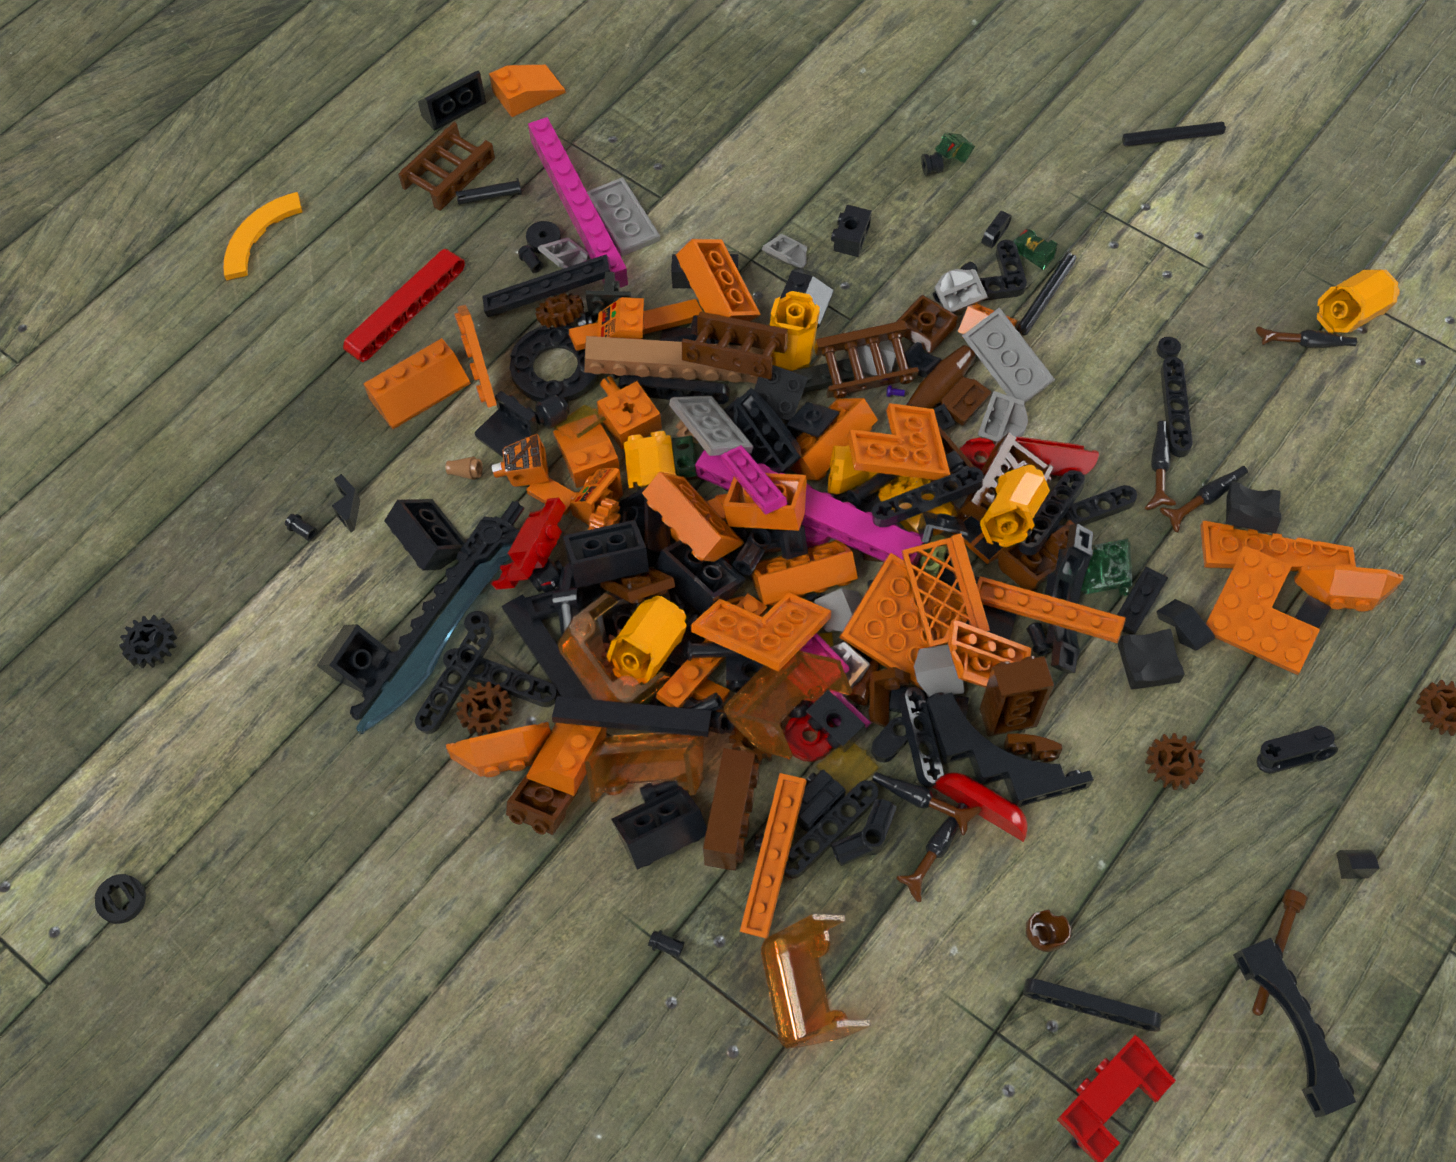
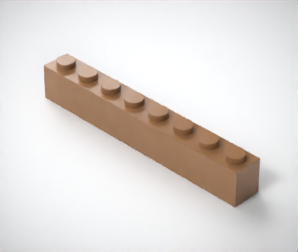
M586 336L584 368L586 373L684 378L686 380H718L733 383L751 382L756 384L758 376L682 361V342ZM728 345L726 348L739 350L741 346ZM751 347L749 350L750 353L760 355L764 351V349Z

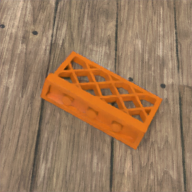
M962 533L901 551L929 647L949 643L950 626L937 619L943 607L957 614L954 618L955 620L960 616L969 621V625L987 632L990 631ZM947 546L949 556L945 562L932 556L936 547ZM932 549L930 553H927L924 550ZM918 552L927 557L921 569L911 564L909 554ZM929 559L942 566L936 578L923 571ZM949 560H951L952 566L948 565ZM945 568L955 573L956 580L952 587L939 580ZM913 570H915L916 572H918L916 578H915V575H914ZM921 574L934 581L928 593L917 586V580ZM936 583L949 590L943 602L930 595ZM956 584H958L960 591L955 589ZM952 592L962 597L963 604L959 611L946 604ZM920 594H922L923 596H925L923 602H922V600H921ZM928 598L941 605L935 617L927 614L924 610V604ZM964 608H965V611H966V614H967V615H965V614L962 613V610H963ZM927 618L932 620L930 626L928 624ZM934 623L948 629L944 638L933 641L930 630Z

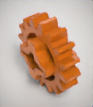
M609 498L602 500L601 506L598 505L596 511L589 518L588 530L618 524L621 515L618 513L620 510L619 502Z

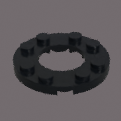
M545 325L528 332L516 343L510 355V373L515 386L522 394L537 402L553 394L559 398L563 397L566 402L579 398L591 389L597 381L599 374L584 372L585 349L576 351L569 335V329L576 327L565 325L564 327L547 328ZM553 348L570 351L577 358L578 362L575 372L571 377L564 378L563 381H544V379L539 378L534 372L533 365L535 359L542 352Z

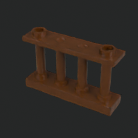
M453 122L401 170L398 175L402 189L406 190L413 183L431 194L434 208L441 211L456 197V191H462L495 159L493 145L485 140L480 146L476 147L462 139L457 123ZM456 144L470 152L471 155L463 160L448 150ZM442 157L458 167L453 172L448 173L434 163ZM428 170L444 180L438 186H434L420 178V176Z
M700 311L697 316L698 337L695 341L682 340V361L771 379L773 362L771 355L773 352H786L788 329ZM707 338L720 340L717 345L705 343ZM729 342L742 345L739 350L726 348ZM751 347L764 349L761 355L749 352Z
M905 320L816 339L814 345L816 356L823 355L826 357L833 385L828 386L827 398L834 397L835 399H840L853 392L895 383L904 385L913 382L918 375L919 369L918 367L909 369L901 343V339L907 330ZM889 340L893 345L899 371L886 374L878 344ZM865 345L870 347L877 376L864 378L856 350L858 347ZM845 350L848 352L855 378L854 381L842 383L834 355L836 351Z

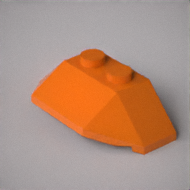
M1339 565L1301 566L1294 577V581L1309 596L1330 606L1332 609L1349 608L1364 612L1373 610L1392 594L1403 581V575L1389 570Z
M951 620L948 646L958 678L986 688L993 666L1004 661H1009L1010 663L1018 662L1025 657L1031 656L1030 647L958 620Z
M545 722L539 725L523 726L447 744L446 748L450 758L480 777H494L499 775L500 772L508 770L521 771L526 766L532 765L550 735L551 729L549 723Z

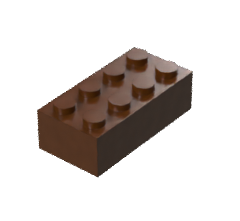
M1029 656L1013 663L1004 661L992 667L979 709L988 737L1038 726L1054 687L1045 656L1039 658Z
M723 748L703 846L705 866L736 871L737 863L743 862L745 839L742 837H748L749 816L754 806V788H757L759 779V763H755V753Z

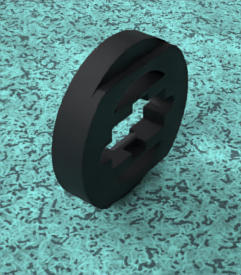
M117 874L109 877L98 887L95 893L97 913L104 920L113 924H122L134 919L141 912L146 901L144 886L136 878L126 874ZM125 884L131 885L133 887L135 894L134 898L125 886ZM115 886L117 889L120 887L130 901L127 904L128 909L126 911L122 908L119 910L109 895L112 893V887ZM105 899L114 911V913L107 911L105 907Z

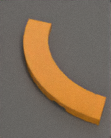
M298 192L287 194L263 205L241 223L230 239L225 252L223 268L226 281L248 276L249 251L253 243H256L266 232V228L269 225L303 212Z

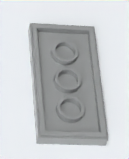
M623 177L587 191L621 256L661 241L658 231Z
M1000 308L996 309L962 336L1007 396L1022 400L1025 404L1055 381L1051 373Z
M712 396L672 397L670 399V407L709 456L721 455L740 445L748 453L752 452L753 445Z

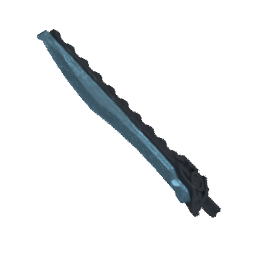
M512 501L501 518L497 516H484L462 546L461 551L457 554L458 565L446 569L445 577H447V581L435 585L434 593L436 596L434 599L423 602L422 610H424V614L411 619L410 627L413 630L399 637L398 644L401 646L400 649L389 653L386 659L389 665L375 672L374 679L377 681L376 684L363 689L362 697L365 700L351 707L350 715L354 720L363 717L356 727L359 734H364L365 731L393 713L433 673L448 640L465 612L499 571L500 566L504 565L511 558L507 553L520 532L513 525L525 509L519 502Z

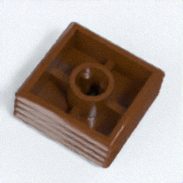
M921 295L896 322L905 320L907 330L904 337L914 344L916 342L922 343L923 349L931 353L956 327L958 317L926 296Z

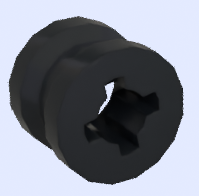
M940 151L934 152L933 155L922 154L921 165L925 176L930 175L932 172H943L944 164Z

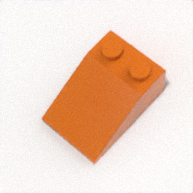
M507 65L489 73L492 91L511 117L566 93L563 86L546 65Z
M596 416L553 431L576 488L584 486L586 479L590 475H594L598 469L617 468L620 470L618 456Z

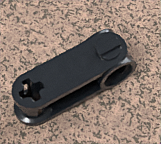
M1319 725L1308 730L1268 740L1261 746L1260 754L1256 761L1257 767L1264 773L1271 774L1329 759L1338 752V747L1334 742V734L1324 725Z

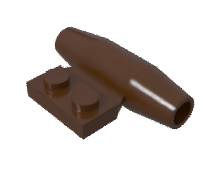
M962 345L944 358L918 385L906 405L932 409L939 403L941 405L944 404L953 420L963 426L990 397L992 392L974 378L964 377L976 355L970 347Z

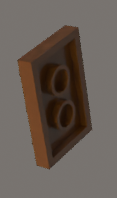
M649 567V572L600 583L601 588L630 603L642 602L645 600L644 597L650 595H663L667 593L668 589L675 587L673 577L652 567Z

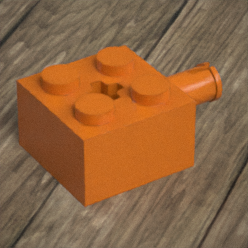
M611 376L607 377L609 383L605 378L601 381L600 386L608 396L597 401L599 418L622 450L624 449V442L628 441V436L641 434L643 438H646L652 432L662 430L660 412L637 381L622 389L618 387Z

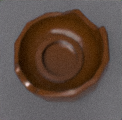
M1050 910L1033 913L1027 920L1026 937L1040 951H1057L1070 939L1071 926L1064 915L1055 916Z

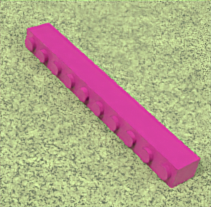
M548 117L528 123L531 143L590 258L593 259L607 254L610 259L611 270L615 273V281H619L620 288L627 286V268Z
M704 450L695 464L697 476L729 491L734 477L733 474L724 465L720 455L709 456ZM758 464L765 473L779 474L770 470L765 464ZM806 483L805 514L801 524L883 562L890 553L904 560L902 550L925 544L921 541L918 533L905 531L897 524L888 527L876 526L873 523L871 512H863L849 502L843 503L835 499L829 493H821L814 490ZM918 552L909 554L911 564L916 566L922 554Z

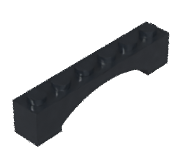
M1268 938L1233 954L1245 980L1252 979L1266 989L1282 1007L1291 1021L1301 1043L1306 1063L1307 1085L1306 1088L1302 1089V1092L1315 1117L1328 1115L1355 1103L1354 1089L1351 1083L1344 1079L1339 1069V1060L1334 1052L1329 1050L1325 1042L1324 1031L1319 1024L1315 1023L1310 1013V1004L1305 997L1301 996L1296 986V977L1291 970L1287 969L1280 947L1273 942L1272 938Z

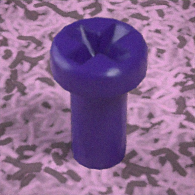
M892 386L887 387V397L891 395L904 397L905 390L894 389Z

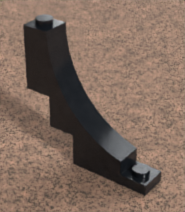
M938 692L927 699L926 704L934 736L944 764L969 758L977 781L985 785L1004 780L1012 803L1018 807L1087 789L1094 781L1090 770L1085 772L1074 770L1067 773L1065 777L1060 764L1027 760L997 747L970 724L957 705L952 692L947 694Z

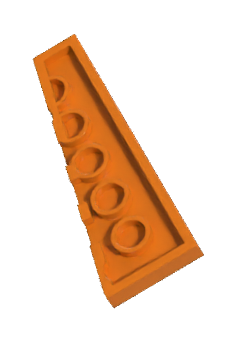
M1202 521L1200 525L1204 567L1233 569L1244 545L1292 565L1290 571H1299L1301 566L1339 565L1356 567L1353 547L1321 541L1315 542L1304 538L1289 539L1282 537V534L1273 533L1272 535L1258 533L1254 529L1248 528L1245 531L1234 529L1232 525Z

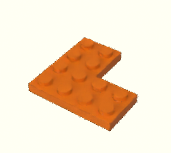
M466 305L458 306L459 313L454 315L461 332V339L468 358L472 357L474 363H470L474 380L479 379L480 385L476 386L481 403L486 402L488 408L496 406L471 314Z
M889 403L886 411L891 434L853 429L849 431L847 437L854 470L938 480L950 475L934 409Z
M1244 545L1206 625L1214 633L1215 638L1298 675L1320 629L1272 608L1292 565Z
M788 592L763 617H760L719 599L692 623L691 632L779 671L830 620L831 610Z

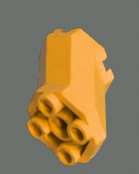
M1362 270L1339 285L1330 287L1318 299L1319 313H1317V320L1328 332H1352L1379 315H1384L1397 303V297L1400 293L1398 282L1387 270Z
M790 291L786 293V297L781 299L780 296L775 299L771 311L770 326L788 329V342L785 353L773 352L771 355L773 357L772 365L789 371L810 366L820 307L817 303L816 305L813 303V298L810 294Z
M665 431L652 432L651 437L643 438L641 434L627 437L628 441L624 442L629 489H636L635 484H638L641 488L649 485L659 472L676 475L671 435H666Z
M835 445L833 446L830 461L831 470L828 476L827 493L841 494L863 484L877 473L854 470L849 445L845 447Z
M1033 465L1022 466L1006 472L998 478V485L995 488L997 496L980 521V526L987 543L999 542V546L1002 547L1014 545L1025 541L1028 536L1027 531L1029 528L1032 530L1035 526L1033 517L1050 490L1043 471L1037 470Z
M898 476L879 489L878 496L882 502L931 482L924 478ZM924 494L921 498L924 500H932L934 496L931 494ZM950 502L926 511L957 517V512ZM902 503L899 507L909 509L912 505L910 503ZM921 514L903 520L900 523L908 532L918 533L917 527ZM934 529L933 535L941 534L943 530Z
M655 596L652 599L643 601L619 635L611 641L606 657L609 663L612 661L615 666L612 669L615 676L631 686L638 685L641 682L643 684L649 683L658 673L676 645L682 641L687 627L684 611L662 596Z

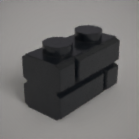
M823 769L817 775L813 772L806 779L807 782L797 818L798 825L806 832L810 831L845 797V788Z

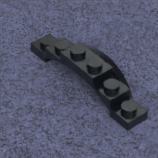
M1079 524L1069 525L1067 548L1059 549L1056 573L1048 574L1045 595L1079 604L1083 580L1093 552L1092 531ZM1049 624L1046 643L1053 646L1051 666L1067 674L1075 673L1077 657L1080 654L1077 632Z

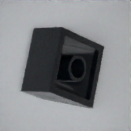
M358 624L344 625L316 666L336 681L363 693V689L375 684V672L387 666V655L392 651Z

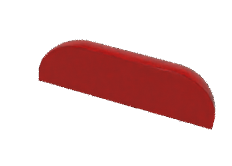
M1016 437L1015 440L1045 464L1053 466L1050 475L1063 476L1070 470H1076L1085 475L1094 468L1099 456L1098 451L1084 450V446L1027 437Z
M961 773L944 774L932 786V788L957 803H964L968 809L981 807L979 816L1024 842L1028 831L1027 819L1023 811L1011 801Z

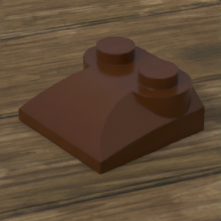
M1018 543L1001 549L997 556L998 566L1001 571L1023 589L1036 591L1041 583L1048 579V574L1056 573L1057 558L1048 552L1044 546L1037 554L1025 555L1019 551Z

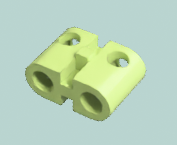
M938 534L931 537L930 543L946 538ZM947 546L936 547L932 556L945 562ZM922 555L920 558L921 561L919 569H921L925 560L927 559V557H925L924 555ZM929 559L923 571L936 578L939 568L942 566Z

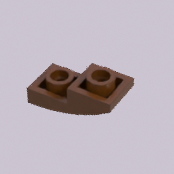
M1007 734L1004 741V749L1006 752L1013 753L1014 755H1023L1031 751L1032 761L1040 760L1043 763H1049L1059 758L1062 752V744L1036 735Z

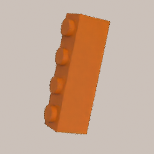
M691 239L676 254L680 267L685 272L704 312L745 321H751L761 315L722 239Z
M441 338L363 384L370 401L389 426L395 429L471 383L456 355Z
M864 398L836 399L828 408L838 411L839 415L819 438L804 432L797 437L796 441L800 445L802 457L790 469L798 475H806L807 480H820L825 477L827 470L830 468L833 446H848L847 436L850 429L870 432L872 426L878 421Z
M659 472L642 492L648 500L647 504L649 507L658 511L663 516L661 518L667 526L675 529L678 533L676 535L678 539L693 549L692 554L698 560L715 562L744 543L684 477Z
M838 540L809 547L808 554L786 560L781 555L759 561L751 574L759 599L764 605L768 606L776 605L788 592L802 598L806 593L813 591L816 593L828 590V587L834 585L845 586L850 584L852 580L858 579L852 550Z

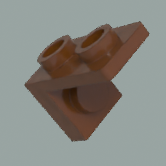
M896 667L870 672V722L881 727H886L889 724V690H897L902 685L910 684L909 673Z

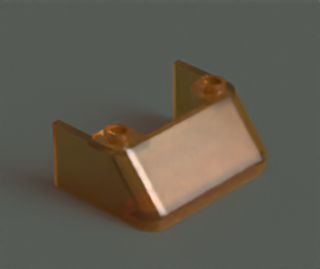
M605 593L571 620L558 642V648L594 700L640 704L663 687L672 676L661 671L643 686L631 676H622L616 681L612 680L585 642L595 633L596 623L594 620L618 603L615 597Z
M798 651L779 671L764 665L726 703L724 711L728 720L759 750L791 759L793 754L780 727V722L802 699L816 702L827 690L850 695L852 689L840 660Z
M656 732L618 735L603 739L585 761L591 802H597L600 796L606 792L608 795L620 794L623 792L622 789L626 788L628 784L677 781L678 786L683 787L684 790H689V795H695L703 782V737Z
M811 914L769 936L762 944L761 955L778 1036L785 1048H800L839 1040L871 1026L869 1020L849 1021L843 1011H830L818 958L826 955L829 950L830 939L828 930L846 921L845 915Z

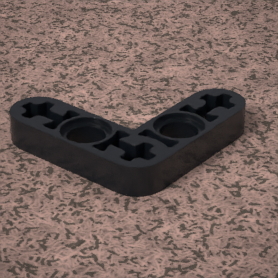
M1002 240L998 243L996 249V258L1001 276L979 278L988 296L983 301L1018 297L1024 294L1027 280L1017 246L1011 240ZM1003 249H1006L1007 252H1009V257H1007L1006 251ZM1013 265L1017 269L1015 271H1009L1006 269V266ZM997 285L1000 290L992 291L989 289V286Z

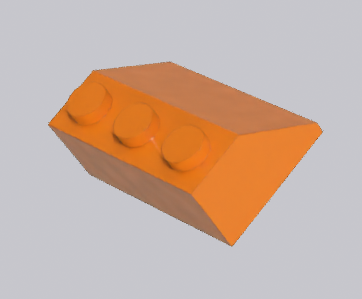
M765 473L787 500V505L766 515L737 479L733 477L723 504L728 527L799 531L805 514L806 475Z
M556 723L527 773L526 778L575 796L606 738V727Z

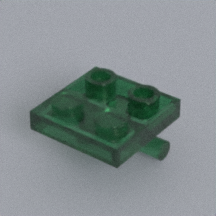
M1122 539L1092 545V557L1083 580L1082 593L1085 595L1119 589L1120 596L1129 595V587L1132 586L1130 541Z

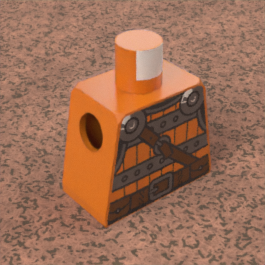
M538 434L504 447V462L492 465L495 478L507 476L514 487L549 482L546 451Z

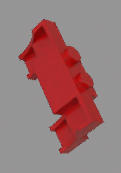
M559 497L547 499L542 509L529 513L530 517L526 519L507 553L513 562L501 565L502 574L500 578L491 583L496 590L515 588L519 580L529 579L533 569L543 568L547 563L562 533L557 524L560 522L566 506Z
M1134 1035L1111 1061L1105 1058L1094 1069L1098 1075L1092 1082L1086 1078L1076 1089L1080 1095L1057 1119L1078 1141L1077 1144L1095 1162H1104L1109 1154L1120 1144L1103 1124L1135 1089L1139 1087L1156 1103L1176 1081L1163 1068L1150 1048L1137 1035Z

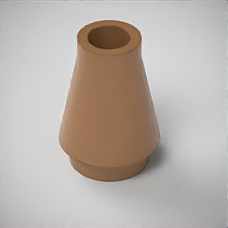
M473 456L447 461L445 469L448 475L475 480L481 477L483 466L482 461Z

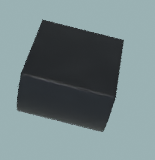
M1369 849L1339 850L1336 853L1341 879L1370 878L1380 869L1376 856Z

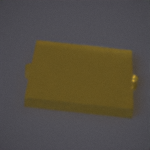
M583 405L568 415L565 422L555 426L554 430L559 431L561 436H566L575 441L602 423L606 418L597 409Z
M855 743L845 753L840 748L834 750L816 765L819 771L825 770L845 788V796L858 783L865 781L879 769L866 755L867 752L861 750Z

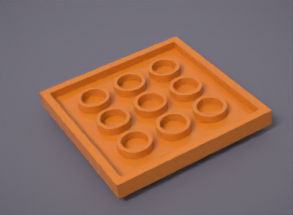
M890 553L839 638L888 669L896 667L909 673L910 683L923 690L917 682L914 664L918 650L929 648L904 560ZM913 570L914 575H915V578H916L918 572H916L915 570ZM921 574L917 580V586L928 593L934 581ZM936 583L930 595L943 602L949 590ZM952 592L946 604L959 611L963 604L962 597ZM920 594L921 600H922V602H923L925 596H923L922 594ZM928 598L924 604V610L927 614L935 617L941 605ZM943 607L937 619L950 626L951 620H954L957 614ZM964 608V609L962 610V613L965 614V615H967V614H966V611H965V608ZM960 616L957 619L958 621L963 623H966L967 621L966 619ZM927 618L928 624L930 626L932 620ZM934 623L930 630L933 641L944 638L948 629Z

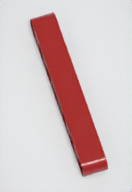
M448 249L441 250L345 339L343 349L360 362L370 359L460 275L464 269L465 261Z

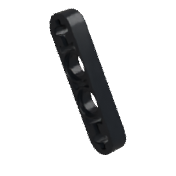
M911 687L900 694L899 705L918 781L925 787H932L936 784L937 779L944 775L925 696L920 689ZM909 696L915 700V703L909 700ZM914 718L921 721L923 725L922 731L915 728L913 724ZM920 743L928 747V756L920 751ZM927 771L933 773V778L930 775L928 776Z

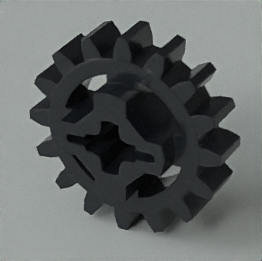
M153 615L150 620L146 616H142V622L139 623L133 620L134 626L132 628L125 627L128 632L127 635L120 636L124 642L119 644L123 651V656L133 666L138 664L141 668H145L147 663L154 668L156 661L163 664V657L165 655L171 657L172 654L169 650L177 647L173 642L177 639L176 634L173 632L174 628L170 623L168 624L165 618L162 617L159 620L156 615Z

